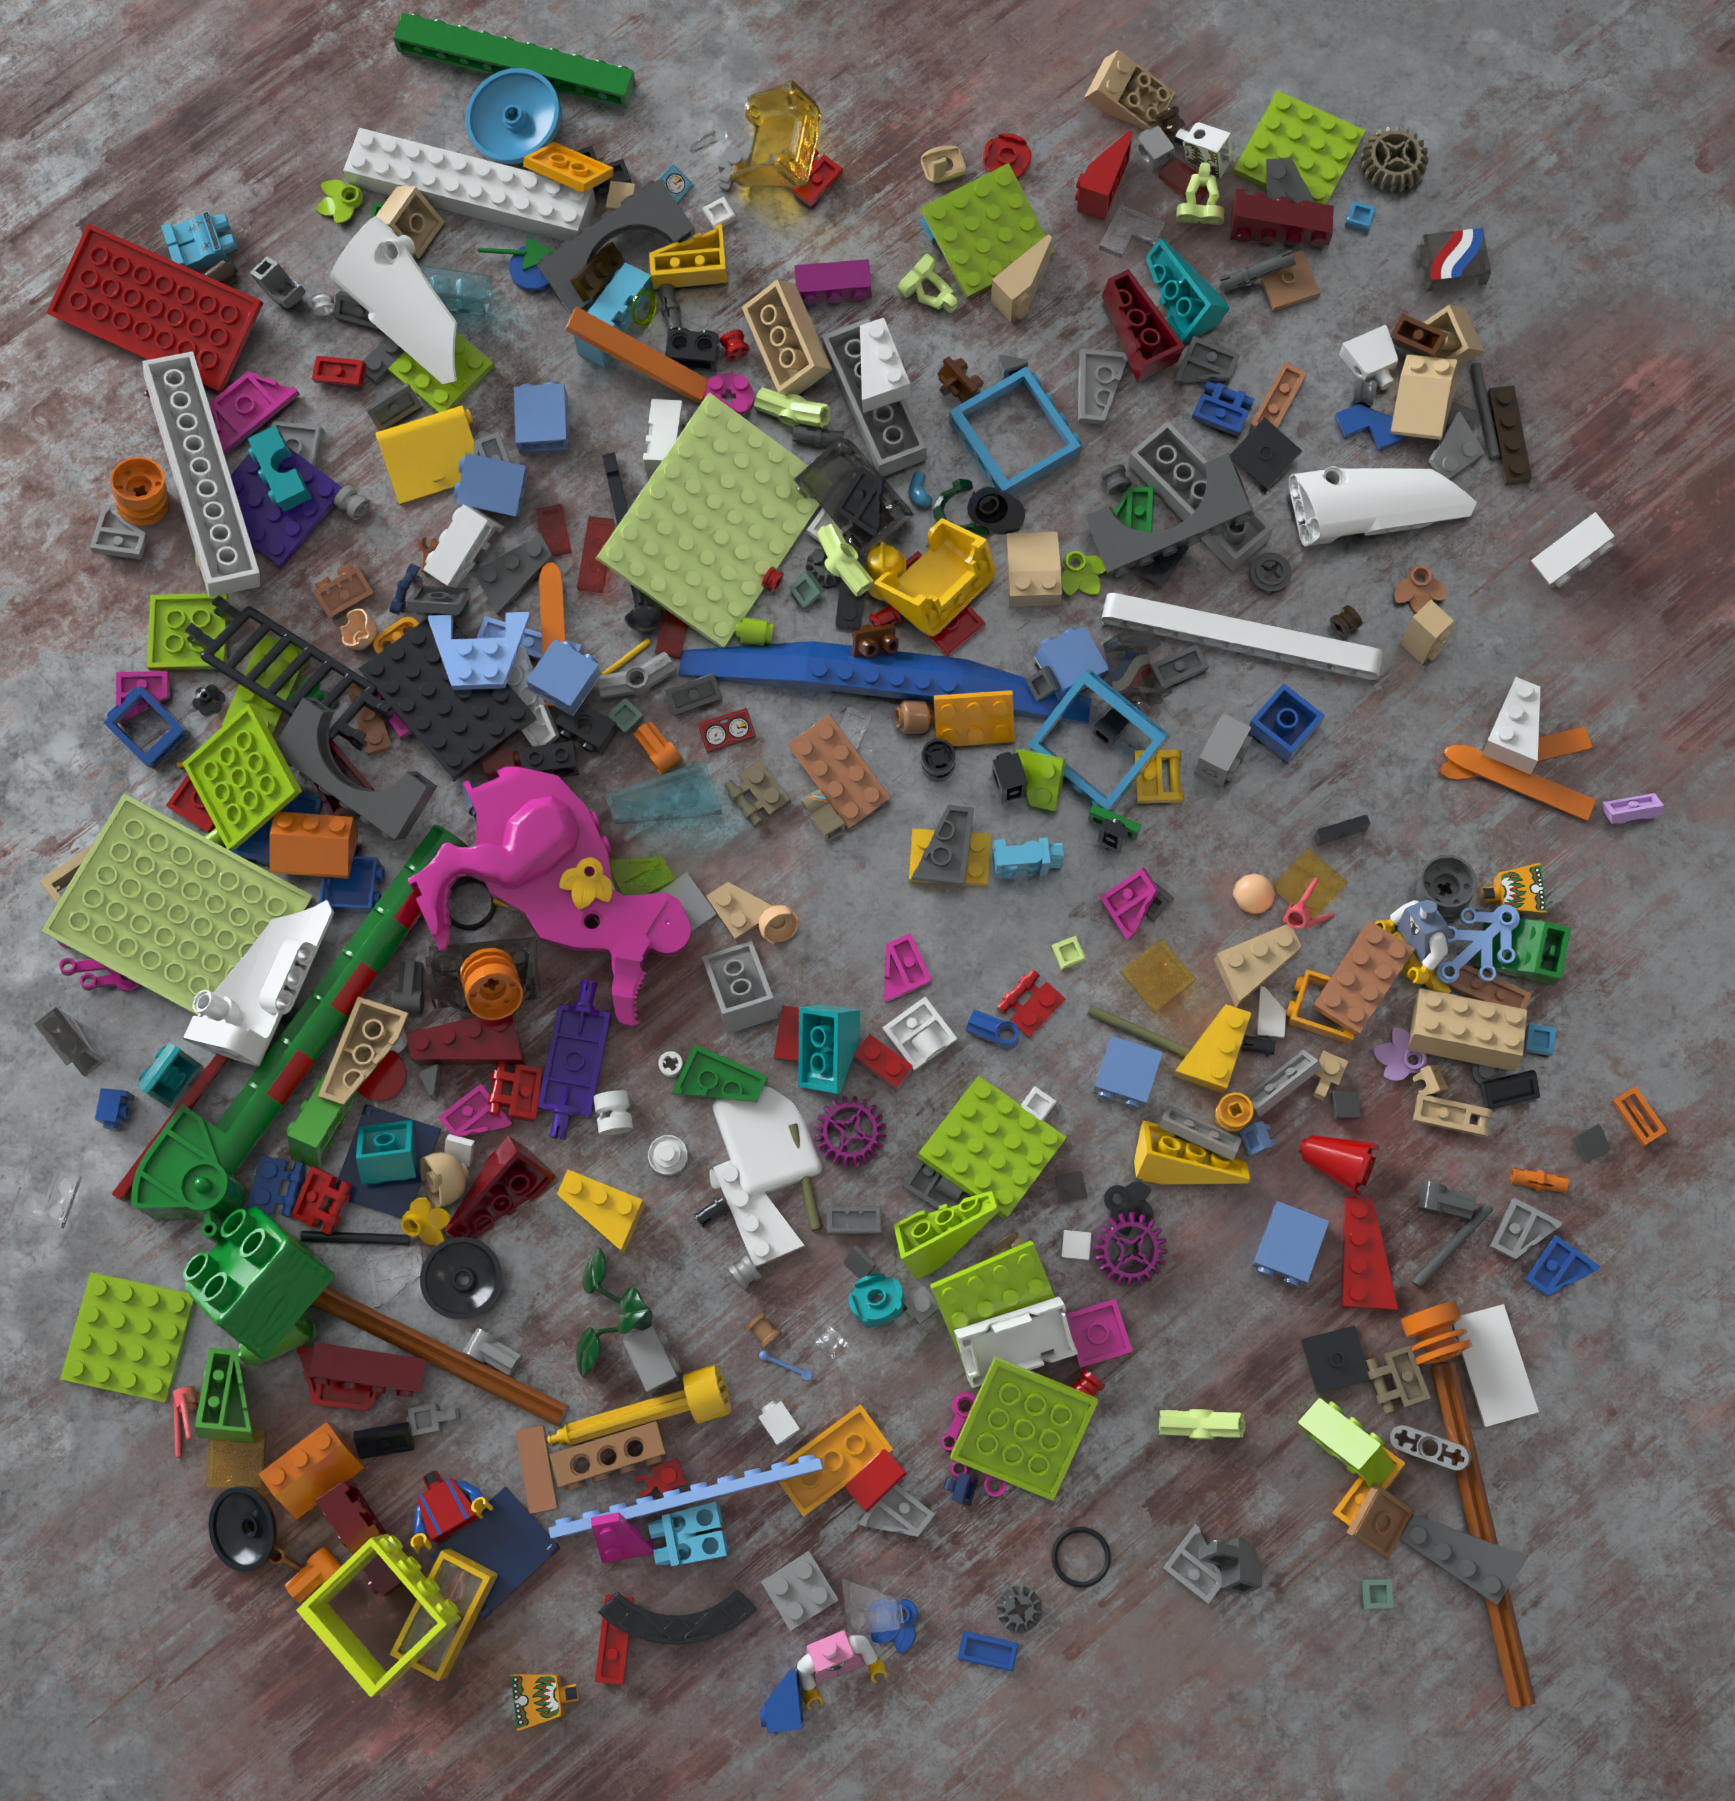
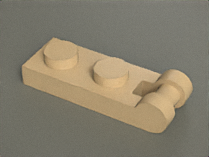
M1418 1094L1412 1122L1488 1138L1489 1128H1487L1488 1120L1492 1118L1493 1111L1488 1108ZM1471 1115L1477 1117L1476 1125L1469 1124Z

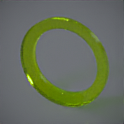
M642 289L633 300L631 314L633 321L637 325H647L655 315L657 301L653 291ZM642 294H647L650 298L649 313L643 320H638L635 315L636 301Z

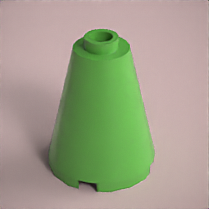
M305 1311L266 1358L261 1359L241 1343L239 1345V1358L245 1365L256 1367L315 1339L317 1335L314 1322L310 1325L308 1324L305 1317L309 1314Z

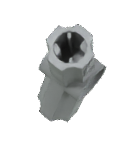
M664 651L641 666L631 667L625 672L600 676L598 679L600 697L603 700L631 694L643 696L649 692L652 686L674 674L677 670L668 654ZM635 678L644 679L640 685L632 684Z

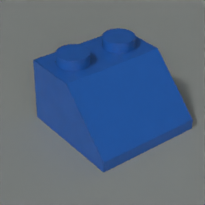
M797 1668L789 1670L764 1703L765 1708L760 1709L761 1727H767V1733L798 1730L804 1727Z

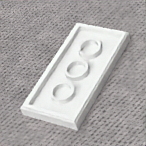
M1504 1304L1462 1315V1319L1451 1326L1453 1330L1467 1329V1334L1456 1339L1458 1342L1471 1340L1473 1345L1471 1348L1463 1351L1461 1357L1483 1426L1487 1427L1538 1413L1539 1410Z

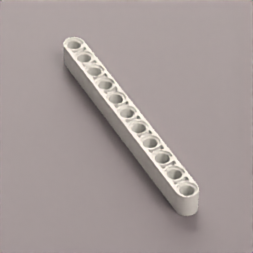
M1118 593L1106 595L1101 617L1104 623L1112 626L1368 680L1379 678L1384 655L1382 650L1370 646Z

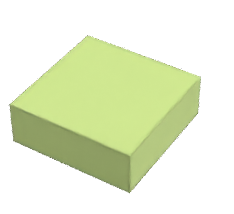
M1076 935L1051 946L1061 971L1086 961L1085 954Z

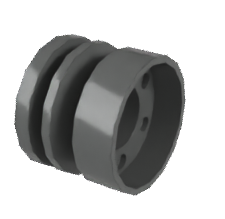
M1441 855L1433 858L1422 870L1414 891V899L1419 902L1424 900L1435 902L1438 912L1446 923L1457 920L1461 911L1468 908L1477 887L1476 874L1470 864L1454 855ZM1442 891L1446 892L1444 896L1440 895Z

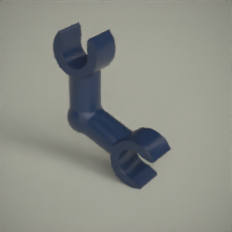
M414 564L409 565L406 575L397 584V591L390 605V612L397 615L400 612L404 613L407 590L413 582H418L420 576L417 573L421 567Z

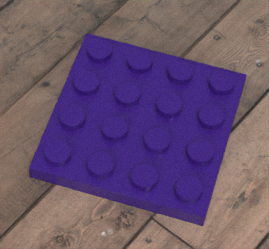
M291 448L289 450L292 456L284 459L279 464L278 472L286 473L296 469L303 478L312 498L284 512L279 505L274 506L268 495V492L271 491L268 483H263L258 473V470L261 469L259 462L255 463L250 454L245 457L230 475L251 546L281 569L335 506L334 499L343 488Z

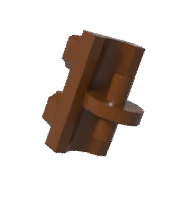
M950 356L945 358L943 366L937 374L940 377L939 381L943 384L940 388L941 394L946 396L951 393L963 403L974 397L981 390L984 382L978 375L969 378L965 374L968 366L962 358L952 360Z
M867 624L862 625L860 630L852 631L853 646L850 650V655L854 658L860 656L869 658L881 652H888L889 654L897 652L899 639L895 636L896 626L887 624L871 627Z

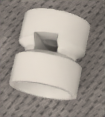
M609 1091L594 1096L595 1111L600 1114V1117L597 1118L599 1135H617L633 1130L631 1113L627 1112V1109L630 1107L628 1091Z

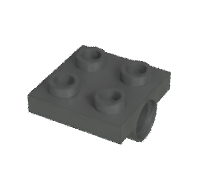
M921 1160L918 1161L903 1185L905 1190L937 1210L943 1204H948L949 1207L955 1206L965 1192Z

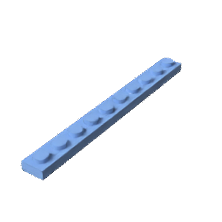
M814 1454L799 1457V1463L788 1466L787 1461L772 1464V1470L761 1473V1469L756 1468L745 1471V1477L734 1480V1476L729 1475L718 1478V1484L707 1486L706 1482L691 1485V1491L680 1493L679 1489L664 1492V1498L653 1500V1496L637 1499V1505L626 1507V1503L609 1506L610 1512L599 1514V1510L582 1513L583 1519L572 1521V1517L555 1520L556 1526L548 1527L550 1538L558 1539L592 1530L591 1517L619 1512L628 1521L825 1470L823 1459H815Z

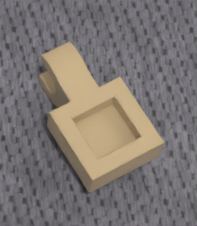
M1324 1050L1319 1058L1322 1068L1312 1076L1319 1080L1312 1097L1321 1101L1325 1098L1330 1085L1338 1087L1348 1064L1347 1060Z

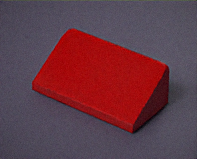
M883 1449L845 1485V1488L863 1510L868 1512L907 1473L897 1459L886 1449Z

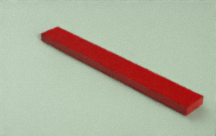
M216 1053L112 1192L114 1197L119 1200H125L132 1190L134 1176L141 1160L181 1104L192 1110L230 1058Z

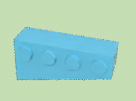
M624 263L621 269L615 272L613 279L589 309L588 313L626 333L653 289L651 275ZM574 336L580 356L603 367L606 366L611 355Z

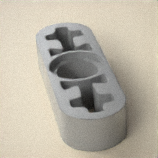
M1400 1425L1395 1427L1390 1434L1391 1444L1397 1450L1449 1469L1463 1470L1471 1463V1452L1466 1446L1417 1428ZM1406 1430L1407 1436L1415 1440L1418 1439V1434L1422 1437L1417 1443V1451L1413 1450L1416 1444L1407 1442L1402 1446L1401 1440L1397 1438L1398 1434H1402ZM1428 1439H1432L1438 1444V1452L1434 1456H1429L1424 1452L1423 1445ZM1458 1449L1461 1450V1456L1465 1457L1464 1462H1458L1457 1465L1454 1464L1455 1459L1449 1456H1444V1461L1440 1460L1444 1451L1457 1453Z

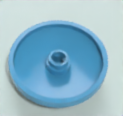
M525 68L505 69L484 80L472 94L466 109V130L471 142L486 158L501 164L523 163L525 156L553 142L561 125L562 106L556 90L541 74Z

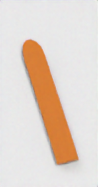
M548 562L543 566L539 578L543 655L554 639L561 643L566 641L563 582L561 572L553 562ZM545 700V706H554Z
M1586 726L1539 737L1537 762L1592 749ZM1450 760L1439 769L1442 776L1451 780H1463L1478 776L1460 768Z
M1452 745L1444 750V755L1447 759L1460 768L1586 822L1596 802L1591 797L1532 773L1530 775L1482 755L1483 751L1466 745Z

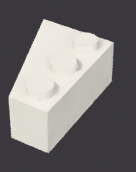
M464 504L454 512L451 525L440 535V543L435 551H432L427 556L426 565L423 569L445 585L457 588L476 563L473 560L481 549L485 551L488 549L490 543L487 541L496 530L501 532L505 527L481 510Z
M1515 677L1482 755L1530 775L1532 774L1538 761L1540 686Z

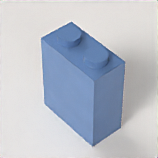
M548 382L545 385L527 383L514 387L515 439L519 453L569 450L568 401L564 383Z
M469 453L465 454V458L461 457L459 463V472L462 473L460 483H456L454 488V498H457L456 503L520 517L529 467Z
M1277 1201L1273 1206L1252 1266L1257 1267V1272L1262 1275L1273 1277L1275 1274L1283 1277V1282L1294 1287H1299L1300 1284L1305 1285L1308 1283L1329 1220Z

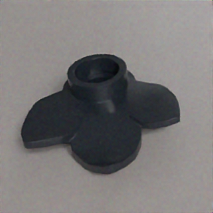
M1132 1182L1125 1187L1121 1185L1110 1187L1104 1195L1105 1205L1111 1210L1110 1218H1113L1116 1223H1120L1118 1214L1123 1213L1125 1221H1128L1129 1213L1133 1212L1135 1214V1221H1138L1141 1214L1145 1215L1144 1223L1154 1220L1153 1209L1145 1200L1152 1189L1142 1182ZM1114 1194H1121L1123 1202L1116 1204L1113 1201ZM1132 1226L1121 1228L1118 1231L1128 1236Z

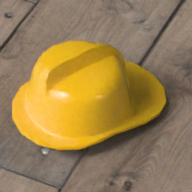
M884 541L880 542V546L875 547L868 554L866 572L874 582L886 572H891L899 578L906 572L905 555L900 550L886 545ZM873 582V586L868 592L877 600L885 601L878 595Z

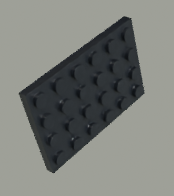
M433 613L431 616L441 615V613ZM428 618L359 668L361 674L376 685L377 692L384 701L392 704V710L453 782L537 720L536 715L508 683L505 688L453 690ZM453 621V639H468Z

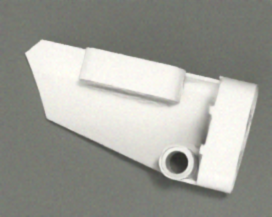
M326 900L307 910L273 918L214 993L202 990L196 995L193 1001V1009L199 1014L192 1017L183 1039L222 1056L260 1067L282 1015L287 1014L295 1003L332 919L334 911L330 902Z

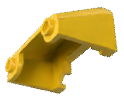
M943 518L928 531L927 540L930 549L903 575L898 578L895 574L886 572L874 582L875 589L880 597L921 632L929 636H935L990 584L995 575V565L987 539Z

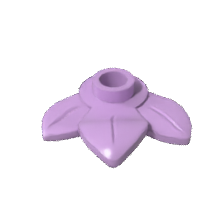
M1394 1027L1392 1030V1043H1384L1373 1049L1377 1060L1387 1066L1384 1071V1078L1392 1081L1403 1080L1409 1073H1419L1420 1069L1424 1068L1427 1064L1425 1053L1407 1050L1410 1032L1404 1029ZM1414 1056L1417 1059V1064H1410L1408 1057Z

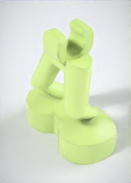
M1201 163L1198 174L1191 176L1185 193L1187 203L1177 206V221L1185 223H1198L1199 221L1201 224L1221 225L1224 223L1225 209L1215 205L1220 195L1216 177L1209 175V163ZM1199 186H1207L1210 194L1206 205L1196 204L1195 194Z
M927 253L914 266L913 270H910L897 286V292L905 298L910 297L916 292L919 303L938 310L943 307L948 313H953L957 308L956 304L958 302L957 298L953 296L954 290L940 276L934 273L936 259ZM926 279L931 281L940 292L938 297L925 295L921 283Z

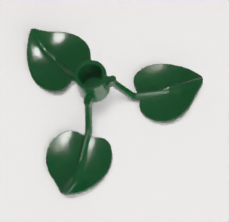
M599 1247L592 1253L584 1268L582 1277L583 1288L589 1294H592L596 1289L597 1292L619 1303L620 1311L617 1327L597 1329L595 1332L593 1328L588 1327L581 1335L576 1350V1361L578 1370L583 1378H586V1375L591 1372L599 1359L601 1350L600 1335L613 1332L627 1334L632 1329L644 1331L650 1328L653 1318L652 1311L645 1304L640 1292L636 1288L630 1287L627 1289L622 1299L602 1288L601 1283L606 1276V1260L602 1249Z

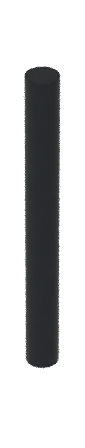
M301 1231L300 1236L302 1242L410 1245V1236L407 1234L332 1232L329 1235L322 1231Z

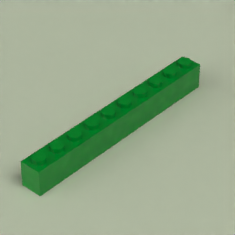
M402 13L393 36L397 51L491 75L510 68L530 69L544 76L556 91L623 108L628 107L636 84L634 71L626 66H614L602 60L594 61L578 54L570 55L554 48L546 49L530 42L522 43L510 37H498L486 31L478 32L462 25L454 26L438 19H426L418 14Z

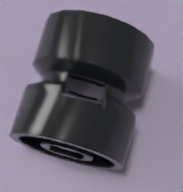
M933 739L927 742L921 753L924 775L935 782L949 779L955 770V750L952 744L943 739Z

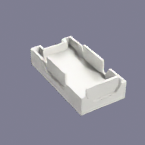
M1056 1297L954 1330L967 1379L971 1387L975 1388L982 1385L994 1356L1032 1370L1044 1366L1043 1361L1052 1363L1077 1355V1349L1071 1337L1065 1314V1304L1061 1298Z

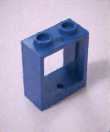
M140 686L130 690L125 696L126 700L120 706L112 708L107 714L108 718L103 723L147 767L154 769L191 732L147 688ZM143 698L172 726L146 753L117 725Z

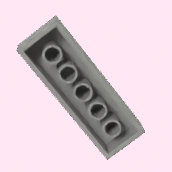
M867 318L823 335L822 343L833 369L832 371L876 471L880 477H884L927 460V447L905 399L863 413L860 325L869 323L870 320Z
M1169 421L1130 452L1128 465L1149 487H1154V492L1183 521L1191 516L1203 499L1207 484L1204 463L1208 461ZM1253 506L1255 514L1249 516L1250 520L1241 525L1233 523L1226 526V530L1218 535L1211 536V534L1201 537L1202 541L1232 571L1269 541L1273 531V527Z

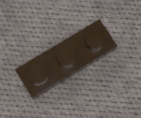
M614 242L608 243L570 282L583 302L588 301L614 276L618 269H621L626 261Z

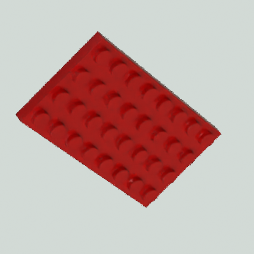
M87 223L46 313L147 360L193 351L203 385L222 393L264 303L255 297Z

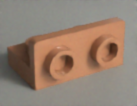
M349 564L337 571L339 576L330 580L329 577H326L315 583L317 588L313 592L329 618L374 593L358 566L352 567Z

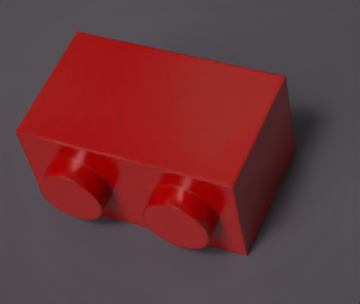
M871 1034L867 1036L854 1053V1061L895 1092L900 1090L913 1072L912 1064Z

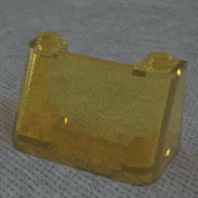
M793 80L748 96L745 106V117L756 128L748 164L744 161H738L733 164L730 178L741 187L798 188L807 184L821 121L819 105Z

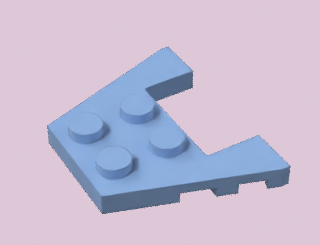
M506 613L504 638L453 639L452 615L428 616V621L452 689L505 688L516 660L519 645L522 644L526 626L529 625L530 613Z

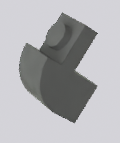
M268 256L249 272L262 290L281 308L285 306L289 309L292 305L297 304L306 293L301 284L291 279L279 263Z
M1237 1537L1228 1542L1213 1540L1209 1545L1199 1549V1560L1221 1566L1223 1589L1245 1595L1262 1587V1570L1259 1557L1254 1548L1243 1538Z

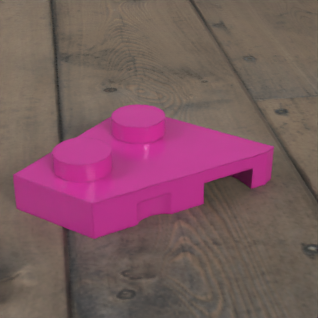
M116 672V706H120L126 700L125 696L130 690L140 686L147 688L161 703L170 698V672ZM143 698L119 723L152 708V706Z
M1141 868L1100 896V899L1126 940L1134 936L1159 889L1147 870Z

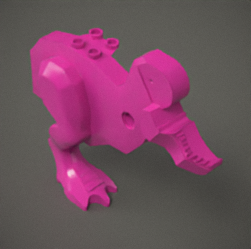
M504 767L497 770L499 778L473 789L469 781L463 782L476 811V846L457 847L451 843H443L436 857L421 872L408 879L413 891L416 889L421 891L422 896L416 898L439 951L447 950L451 927V918H449L451 900L449 897L451 895V887L458 877L470 876L485 882L493 898L526 916L540 941L573 951L609 953L612 957V971L614 975L612 997L616 1019L622 1026L631 1028L640 1026V1022L635 1020L638 1018V1015L634 1013L637 1011V1008L634 1006L637 1005L635 999H637L636 995L639 994L640 985H643L642 982L647 976V973L641 969L644 966L645 958L650 952L663 957L676 956L684 951L690 942V922L679 899L668 893L625 896L613 890L612 885V896L608 903L595 897L589 906L582 910L577 909L572 900V890L559 888L561 876L567 869L577 867L578 863L586 857H593L600 861L603 867V874L612 883L609 856L612 855L611 847L606 836L600 837L598 833L601 832V825L595 812L589 813L585 804L559 776L527 768ZM588 866L584 872L586 875L591 876L595 873L593 867ZM590 917H595L599 919L600 924L595 929H589L585 926L586 920Z

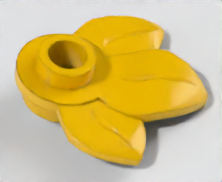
M586 857L582 859L577 867L567 869L561 876L559 888L572 890L573 903L579 910L589 906L595 897L607 903L611 899V880L603 874L602 864L596 858ZM588 866L593 867L595 873L591 876L586 875L584 872Z
M417 1198L410 1204V1210L402 1216L401 1228L405 1234L412 1237L419 1236L424 1243L437 1246L446 1240L441 1229L448 1225L451 1216L442 1208H431L428 1198Z

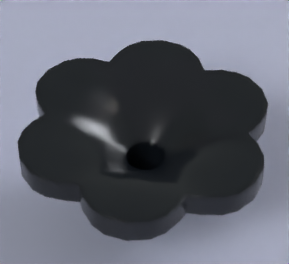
M210 684L206 688L200 687L196 690V697L193 699L192 704L194 708L199 709L202 715L208 716L211 713H218L222 710L221 703L224 702L225 695L223 692L218 691L215 685Z

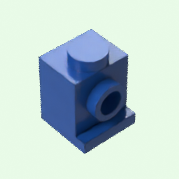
M101 1088L95 1120L102 1123L105 1129L119 1130L120 1126L124 1127V1121L128 1119L130 1114L128 1100L134 1101L135 1096L124 1090Z

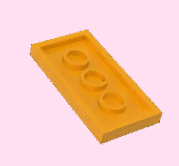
M860 1404L785 1460L789 1466L799 1463V1457L814 1454L815 1459H823L825 1470L779 1481V1483L801 1515L805 1517L844 1488L881 1450L886 1449L891 1453L894 1449Z

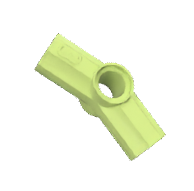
M763 387L758 391L754 404L755 410L778 417L782 423L790 427L805 424L823 428L824 425H828L831 418L830 408L827 404L806 401L803 397L796 394H788L786 396Z
M831 523L827 526H822L817 533L819 535L818 539L828 557L825 560L826 568L833 575L841 577L856 597L861 596L873 586L874 580L857 561L858 553L851 545L846 543L838 525Z
M1204 1409L1159 1411V1435L1189 1436L1190 1439L1209 1440L1214 1439V1437L1243 1438L1245 1432L1243 1413L1214 1412V1410Z

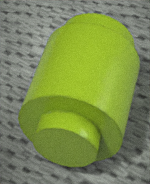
M743 617L742 622H737L736 637L740 638V643L764 646L765 643L771 644L773 623H767V620Z

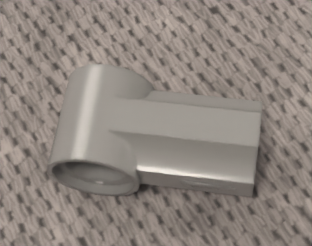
M477 1327L463 1351L482 1363L487 1362L495 1369L511 1376L519 1365L522 1355L497 1341V1338Z

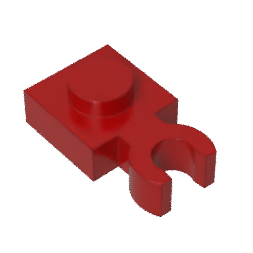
M677 1457L651 1467L653 1476L640 1475L634 1479L635 1483L641 1481L648 1483L647 1490L639 1493L641 1497L649 1496L654 1488L657 1487L660 1494L687 1484Z

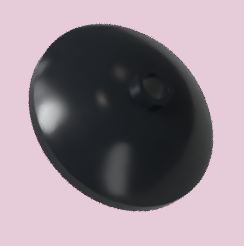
M455 1237L438 1244L427 1255L420 1272V1287L428 1305L438 1314L455 1320L471 1319L488 1310L496 1301L503 1280L502 1267L493 1250L485 1243L470 1237ZM463 1276L469 1277V1282L466 1285L460 1284V1279Z
M236 1486L222 1492L213 1503L209 1515V1536L212 1546L221 1561L228 1567L242 1572L255 1570L269 1560L276 1545L277 1525L273 1510L265 1497L251 1487Z

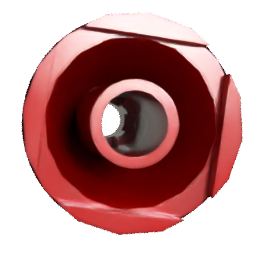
M1310 1135L1308 1139H1303L1299 1153L1302 1154L1304 1162L1351 1193L1360 1196L1363 1192L1358 1189L1360 1185H1367L1377 1158L1371 1156L1373 1149L1378 1151L1379 1147L1377 1144Z

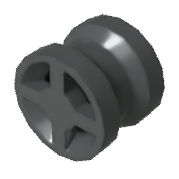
M1356 378L1352 403L1361 401L1372 406L1376 394L1377 381L1371 380L1366 382L1362 378Z
M1123 464L1111 466L1101 473L1102 480L1107 483L1106 490L1109 495L1122 493L1132 485L1131 480L1125 475L1126 469Z

